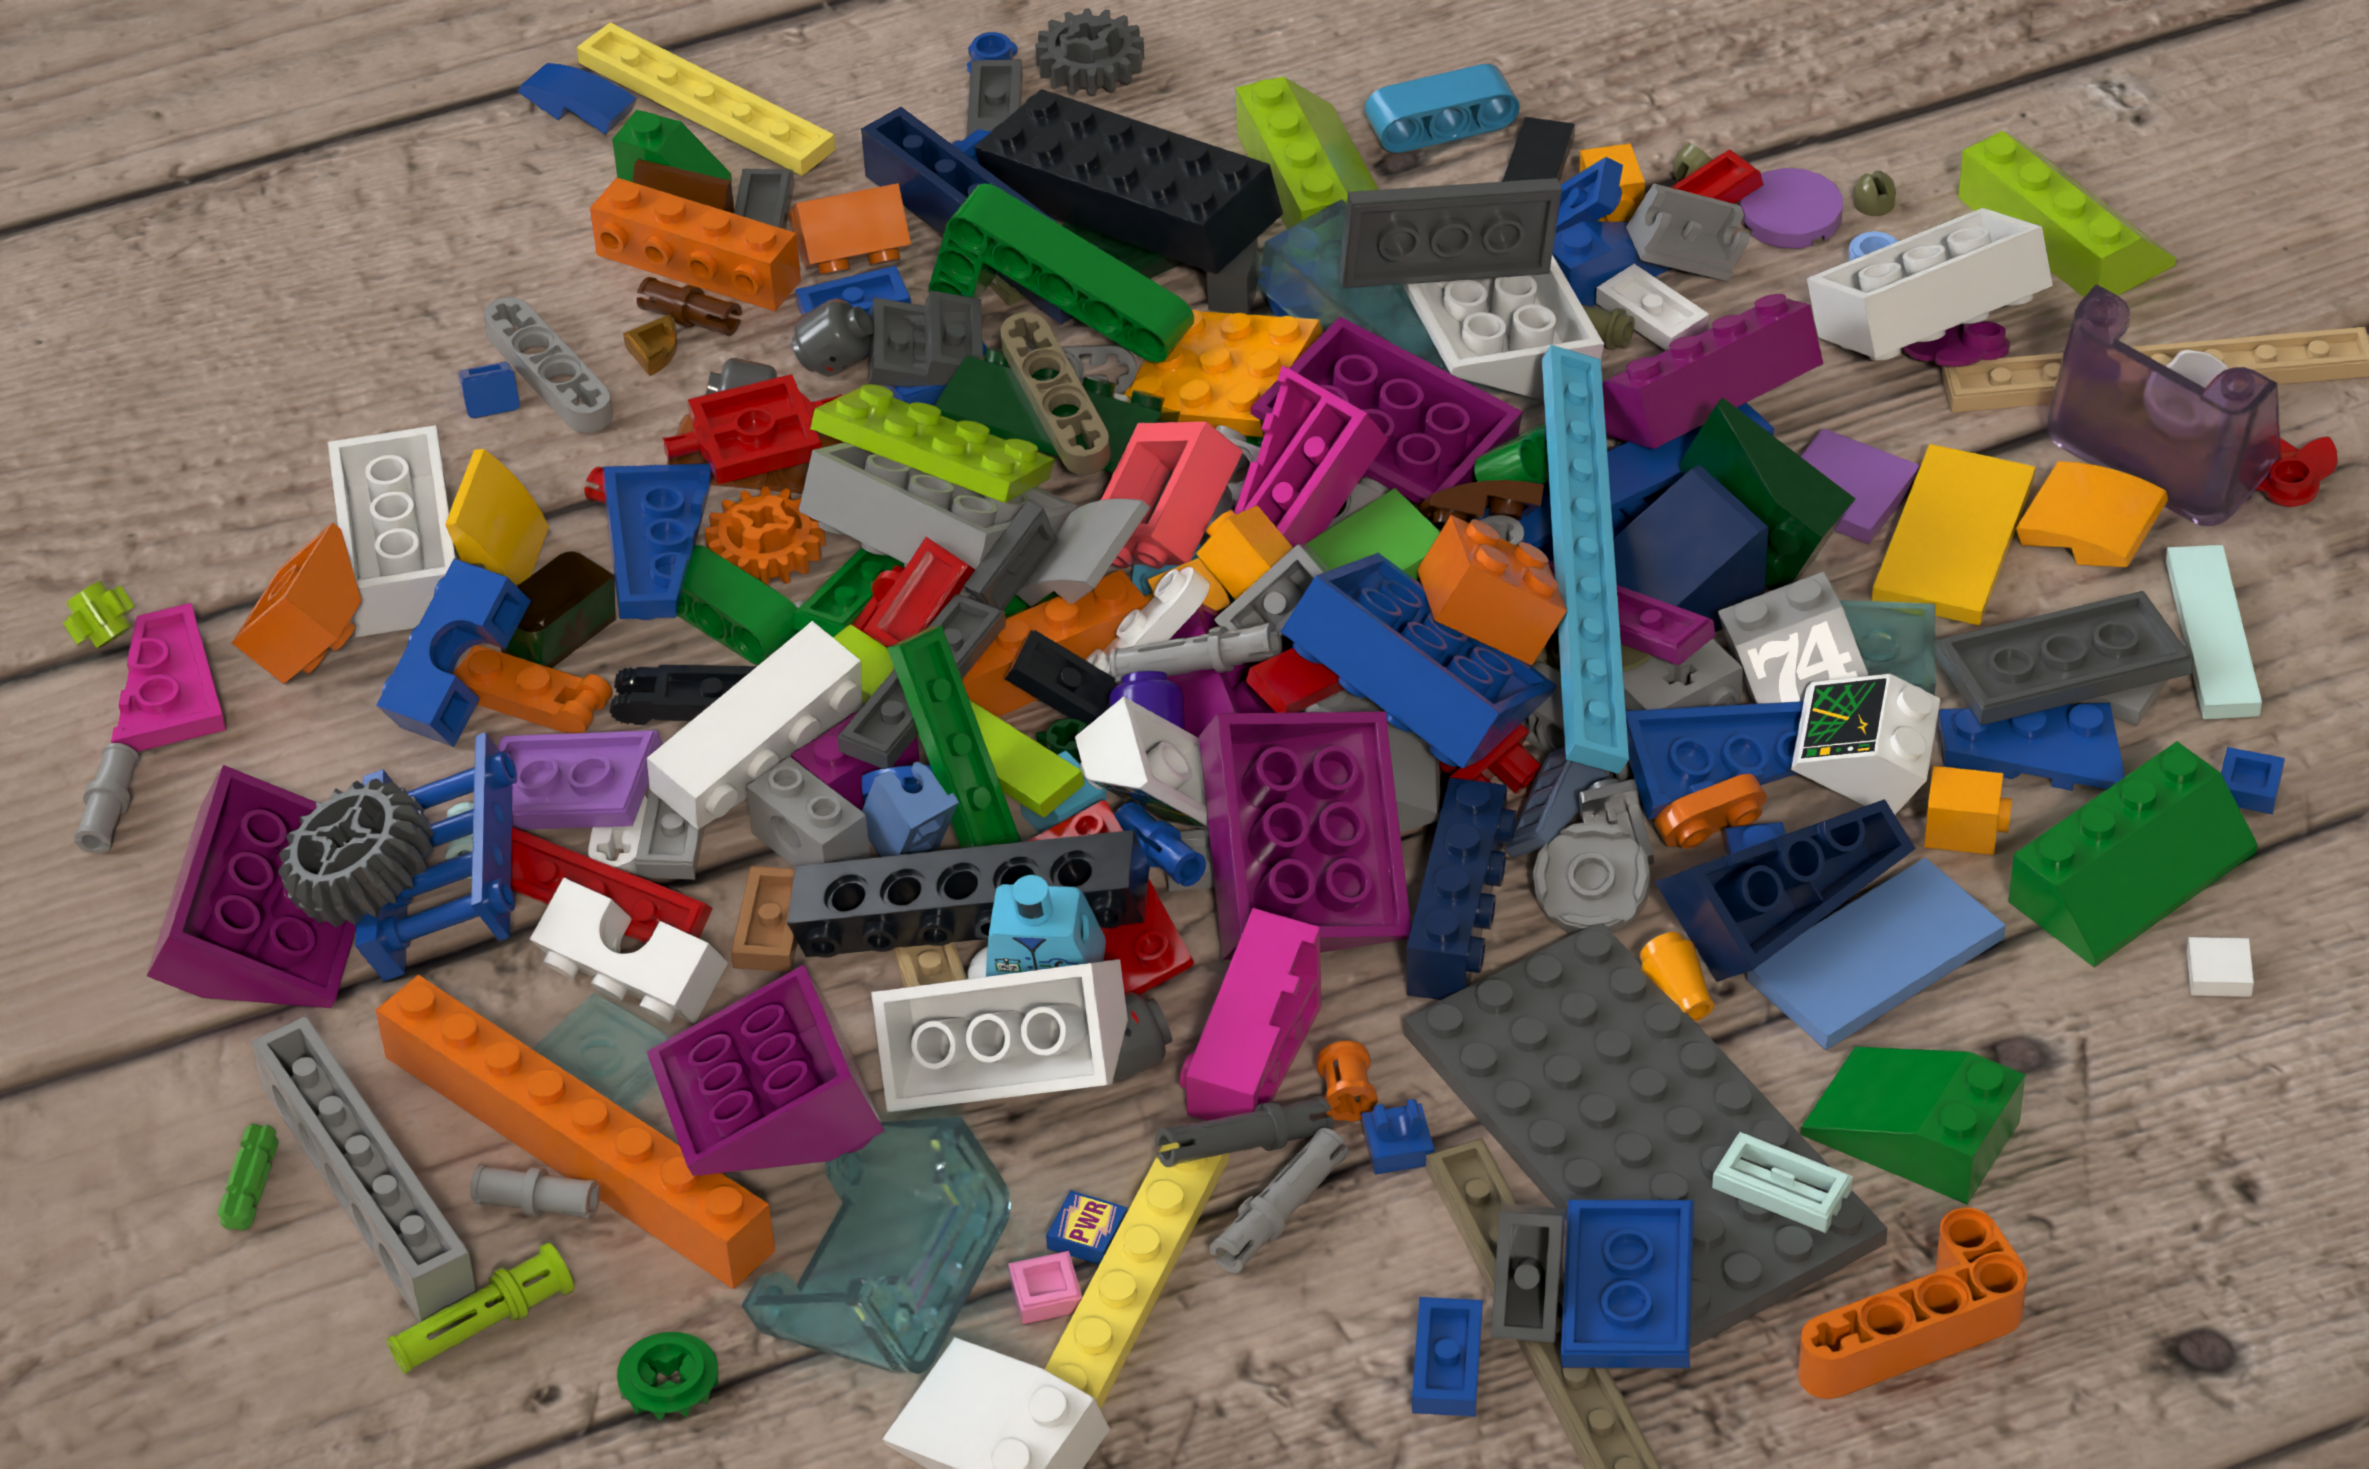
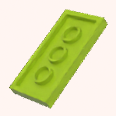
M872 384L863 385L850 393L839 396L837 399L815 408L810 428L1003 503L1049 480L1055 461L1052 457L1038 453V447L1028 441L1001 439L989 434V428L983 424L973 421L956 422L941 416V410L935 406L919 402L911 404L893 398L891 390Z

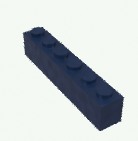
M899 107L861 128L865 176L879 187L899 183L903 205L942 235H944L949 219L977 185L983 183L1002 189L1055 221L903 107ZM997 271L996 274L1061 325L1074 318L1054 304Z

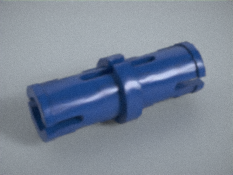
M1135 802L1126 803L1116 811L1114 815L1122 830H1134L1150 867H1160L1177 884H1181L1184 887L1191 886L1200 880L1206 869V860L1202 854L1197 853L1181 840V834L1178 829L1167 821H1157L1146 812L1144 807L1140 804L1137 806Z

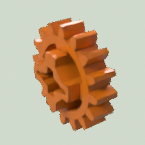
M762 487L760 496L752 497L749 492L744 490L740 492V502L734 503L725 499L721 502L723 513H710V527L705 528L707 548L751 576L760 579L761 582L768 586L771 578L779 577L785 584L790 583V572L794 570L806 575L810 572L808 560L820 561L822 558L821 547L826 545L825 531L818 526L819 521L799 512L802 497L793 501L790 489L785 488L776 496L771 495L769 487Z

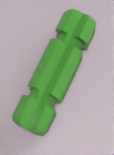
M253 1123L244 1130L240 1146L243 1148L237 1152L225 1188L228 1193L223 1195L218 1209V1215L221 1218L220 1224L228 1230L235 1228L245 1231L253 1223L257 1211L253 1206H256L260 1201L271 1168V1164L268 1162L274 1158L279 1143L275 1137L276 1130L268 1124L260 1126Z

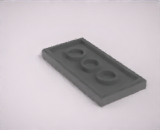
M1558 178L1348 192L1338 274L1341 287L1356 288L1549 274L1562 193Z
M2144 591L1936 640L1935 643L1936 659L1981 725L2190 675L2193 658Z

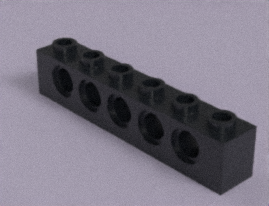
M1134 830L795 866L787 924L805 957L818 956L829 958L845 953L865 951L886 952L897 947L944 946L952 942L988 939L996 888L1003 884L1014 885L1018 879L1027 875H1036L1043 878L1048 886L1075 887L1081 890L1099 926L1110 929L1121 925L1145 922L1150 864Z

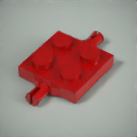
M790 374L688 399L693 431L670 437H662L667 460L699 452L709 462L717 485L808 463L811 459L812 450L822 448L817 432L810 429L815 408L837 399L842 394L811 402L799 391L793 375Z

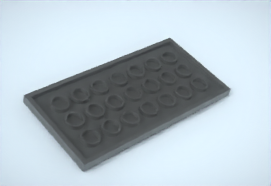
M1604 924L1591 925L1404 1018V1036L1554 1207L1566 1208V1220L1568 1200L1694 1201L1691 1348L1886 1245L1888 1228L1853 1191L1850 1192L1847 1199L1843 1197L1840 1211L1836 1216L1832 1215L1831 1225L1827 1232L1824 1233L1712 1188L1713 1173L1739 1132L1828 1167L1830 1166L1700 1026L1641 971L1642 964ZM1742 1157L1740 1158L1741 1160L1747 1161L1749 1163H1752L1754 1165L1771 1171V1169L1768 1167H1765L1763 1165H1760L1758 1163H1755ZM1795 1178V1181L1800 1182L1822 1192L1828 1193V1191L1823 1190L1821 1188H1818L1816 1186H1813L1811 1184H1808Z

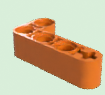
M1969 1207L1950 1211L1944 1216L1940 1224L1936 1272L1818 1315L1807 1321L1802 1328L1798 1368L1800 1385L1807 1393L1817 1398H1838L2011 1333L2022 1322L2028 1276L2025 1265L1994 1220L1987 1213Z

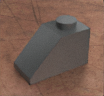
M1514 1204L1502 1205L1499 1211L1491 1338L1555 1342L1566 1208Z

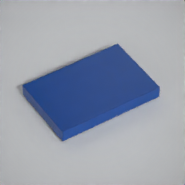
M1568 1200L1561 1342L1562 1368H1690L1694 1243L1693 1200Z

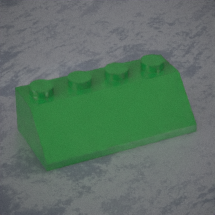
M2176 741L2014 853L2008 902L2095 968L2257 852L2258 843L2221 772Z

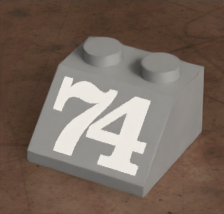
M1825 572L1798 580L1792 584L1718 611L1729 653L1743 667L1742 682L1753 704L1802 702L1805 698L1806 688L1811 682L1869 676L1844 609Z

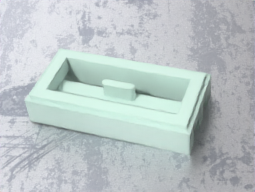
M1739 1132L1713 1173L1712 1188L1826 1233L1831 1225L1832 1215L1836 1216L1842 1207L1843 1197L1847 1199L1852 1191L1853 1176ZM1742 1157L1755 1163H1758L1760 1165H1763L1765 1167H1768L1771 1169V1171L1754 1165L1752 1163H1749L1747 1161L1741 1160L1740 1158ZM1795 1178L1808 1184H1811L1813 1186H1816L1818 1188H1821L1823 1190L1828 1191V1193L1822 1192L1820 1190L1795 1181Z

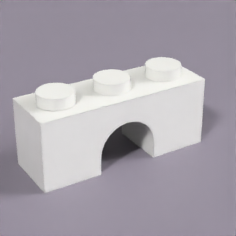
M563 878L530 938L546 954L543 963L571 979L575 978L578 971L594 978L591 985L616 1000L622 1001L626 993L642 1000L639 1005L642 1010L659 1020L671 1023L673 1017L677 1016L695 1024L729 962L709 943L661 921L646 945L635 952L621 954V940L632 918L612 899Z

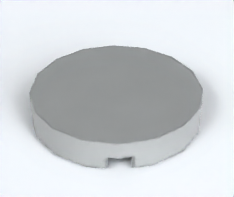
M1597 821L1572 824L1559 832L1560 835L1554 838L1549 845L1547 842L1538 853L1533 870L1537 902L1548 920L1567 933L1575 934L1591 925L1604 924L1612 933H1615L1631 924L1646 906L1651 888L1648 858L1642 847H1639L1636 841L1631 839L1629 834L1620 827Z

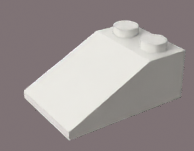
M955 1337L882 1440L885 1445L926 1469H1083L1110 1428L1095 1398L1042 1368Z

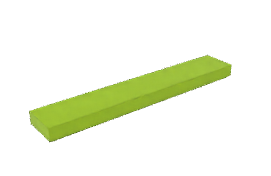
M850 624L833 638L861 660L862 702L866 703L893 671L894 665L886 646ZM970 700L997 777L1005 794L1042 818H1045L1085 785L1082 770Z

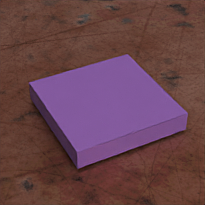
M1824 428L1800 456L1856 498L1835 531L1870 544L1910 492L1920 469L1919 464Z

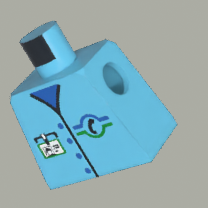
M1027 875L1018 879L1014 885L1003 884L996 888L988 937L986 977L1103 962L1106 938L1081 890L1075 887L1048 886L1043 878L1036 875Z

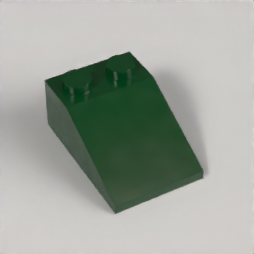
M1723 397L1715 405L1679 463V467L1684 475L1690 469L1701 465L1769 527L1765 586L1772 591L1792 584L1800 578L1816 559L1856 499Z

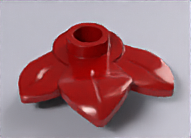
M2270 431L2265 432L2258 441L2253 457L2241 456L2228 459L2229 471L2234 480L2245 487L2264 491L2271 501L2286 507H2297L2314 500L2320 490V481L2331 475L2336 470L2338 464L2336 446L2328 436L2315 439L2299 450Z

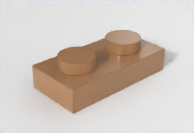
M750 866L731 950L733 968L792 971L798 942L790 930L787 921L795 869Z

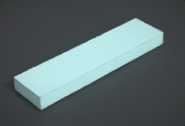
M2223 545L2168 547L2166 565L2184 641L2187 642L2186 650L2193 658L2192 675L2202 718L2260 717L2262 700Z

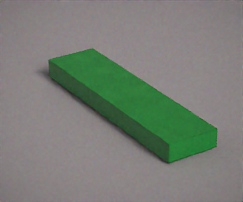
M942 625L927 628L888 647V652L933 774L946 794L950 795L953 793L959 801L951 822L960 847L971 848L1021 842Z

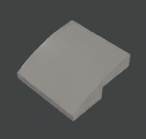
M1106 499L1091 502L1075 509L1068 515L1056 532L1057 540L1016 595L1032 607L1055 591L1072 605L1095 589L1151 507L1143 500Z

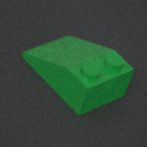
M1855 1046L1801 1126L1800 1135L1968 1205L2020 1123L2026 1074L1967 1051Z

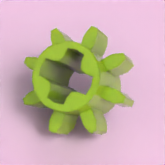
M99 580L66 602L73 614L68 616L63 625L77 645L84 640L90 639L96 649H99L132 627L125 615L130 613V610L135 605L121 585L113 590H107L102 581Z

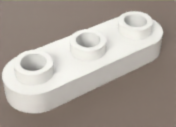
M1186 567L1180 572L1177 569L1169 571L1158 583L1154 592L1155 597L1141 611L1135 609L1130 612L1119 625L1116 632L1117 637L1103 651L1097 649L1086 658V661L1112 676L1109 663L1112 649L1135 647L1169 640L1200 607L1208 594L1210 582L1192 567Z

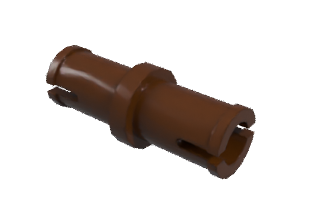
M647 277L641 282L637 293L650 296L649 299L636 298L640 309L650 310L663 315L670 314L678 325L691 328L694 325L721 332L723 335L731 336L737 331L741 323L740 319L728 316L729 313L738 316L742 315V309L738 303L727 302L704 295V291L701 288L693 285H686L681 288L659 281L653 277Z

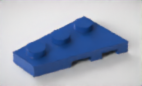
M2110 703L2067 704L1985 725L1979 723L1970 708L1939 709L1937 727L1945 767L2003 773V778L2014 779L2021 773L2052 779L2051 787L2073 791L2075 783L2107 790L2125 777Z

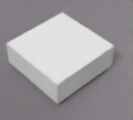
M2188 938L2187 960L2191 996L2252 997L2254 979L2249 938Z

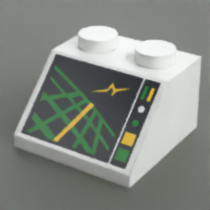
M1892 674L1811 682L1806 688L1791 770L1864 806L1885 799L1896 815L1927 781L1940 698Z
M1122 697L1075 736L1082 761L1080 769L1085 779L1093 787L1099 790L1105 789L1126 800L1127 803L1135 802L1137 806L1140 804L1145 808L1146 812L1163 821L1209 830L1198 737L1126 697Z

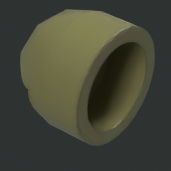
M1687 142L1673 162V173L1676 180H1683L1712 161V159L1700 148Z
M1874 171L1873 175L1865 173L1859 178L1854 189V206L1859 212L1869 216H1881L1891 212L1895 206L1896 189L1894 181L1889 175L1882 171Z

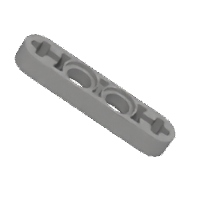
M505 297L493 301L485 308L483 317L489 342L570 428L582 433H593L604 429L610 424L613 419V409L608 388L528 303L522 299ZM518 325V330L514 332L513 326ZM542 346L547 348L544 352L538 354L523 353L525 349ZM568 374L573 376L571 380L566 382L553 383L549 381L550 378L557 375ZM582 397L583 404L579 405L578 399Z

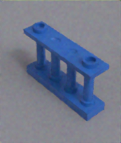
M486 732L475 736L474 768L406 791L410 797L413 796L424 810L474 792V809L430 824L434 834L429 841L432 848L473 834V851L429 866L425 872L414 875L412 878L414 889L403 890L396 897L397 905L389 902L381 907L377 918L367 913L363 916L360 923L356 925L355 947L383 981L405 974L406 948L410 946L411 940L476 917H481L499 941L510 938V912L515 909V899L511 889L513 784L517 782V771L511 756L506 751L500 752ZM384 769L363 776V785L365 786L375 778L383 784L393 782ZM472 876L471 895L407 917V905L411 904L412 897Z

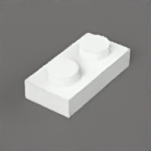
M1636 264L1629 266L1599 285L1596 289V304L1605 310L1613 312L1616 308L1625 309L1626 315L1634 317V329L1665 351L1670 349V343L1676 339L1685 336H1697L1708 330L1709 313Z

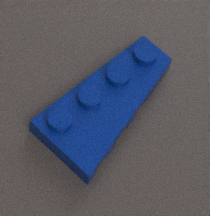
M709 464L604 467L603 486L619 619L652 620L655 618L676 617L712 484L713 472Z

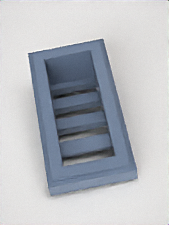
M1565 747L1551 752L1545 759L1517 819L1512 844H1506L1504 849L1511 857H1518L1542 849L1547 842L1549 845L1580 810L1579 793L1588 790L1591 785L1599 781L1606 780L1608 773L1599 768L1566 760Z

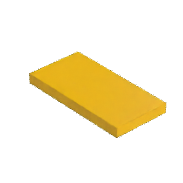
M1929 444L1873 585L1872 602L1981 626L2016 527L2033 486L2036 466Z

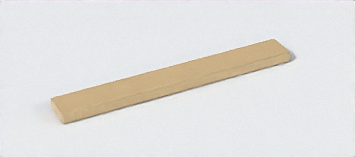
M2365 327L2006 357L1995 360H1981L1973 365L1962 367L1942 366L1941 378L1951 413L2146 396L2149 387L2148 383L2158 366H2166L2180 351L2188 349L2210 353L2225 363L2235 380L2234 388L2369 377V336Z

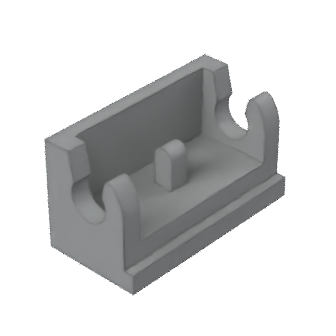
M1654 183L1626 226L1642 261L1727 282L1733 275L1732 269L1745 251L1750 238L1749 233L1739 231L1732 242L1733 234L1739 228L1745 215L1740 205Z

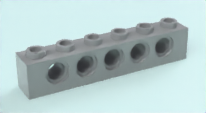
M304 1016L252 1040L251 1044L262 1089L418 1321L421 1322L441 1309L476 1292L469 1252L308 1018Z

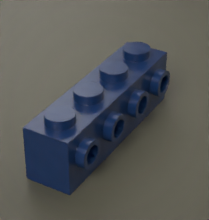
M1449 777L1406 947L1407 996L1442 1000L1470 986L1473 972L1481 973L1486 939L1481 936L1483 929L1491 930L1493 925L1496 895L1492 894L1493 886H1502L1506 866V852H1502L1504 844H1512L1515 832L1516 810L1507 809V785Z

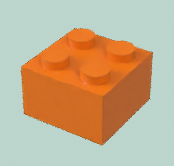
M1451 515L1417 569L1435 621L1531 666L1567 612L1558 589L1559 584L1553 577L1547 556L1538 548L1528 543L1520 542L1516 546L1501 539L1495 529L1479 520L1473 519L1470 523H1467Z

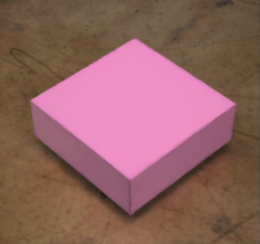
M1069 1251L1008 1263L1009 1278L1022 1324L1074 1314L1082 1299V1294Z

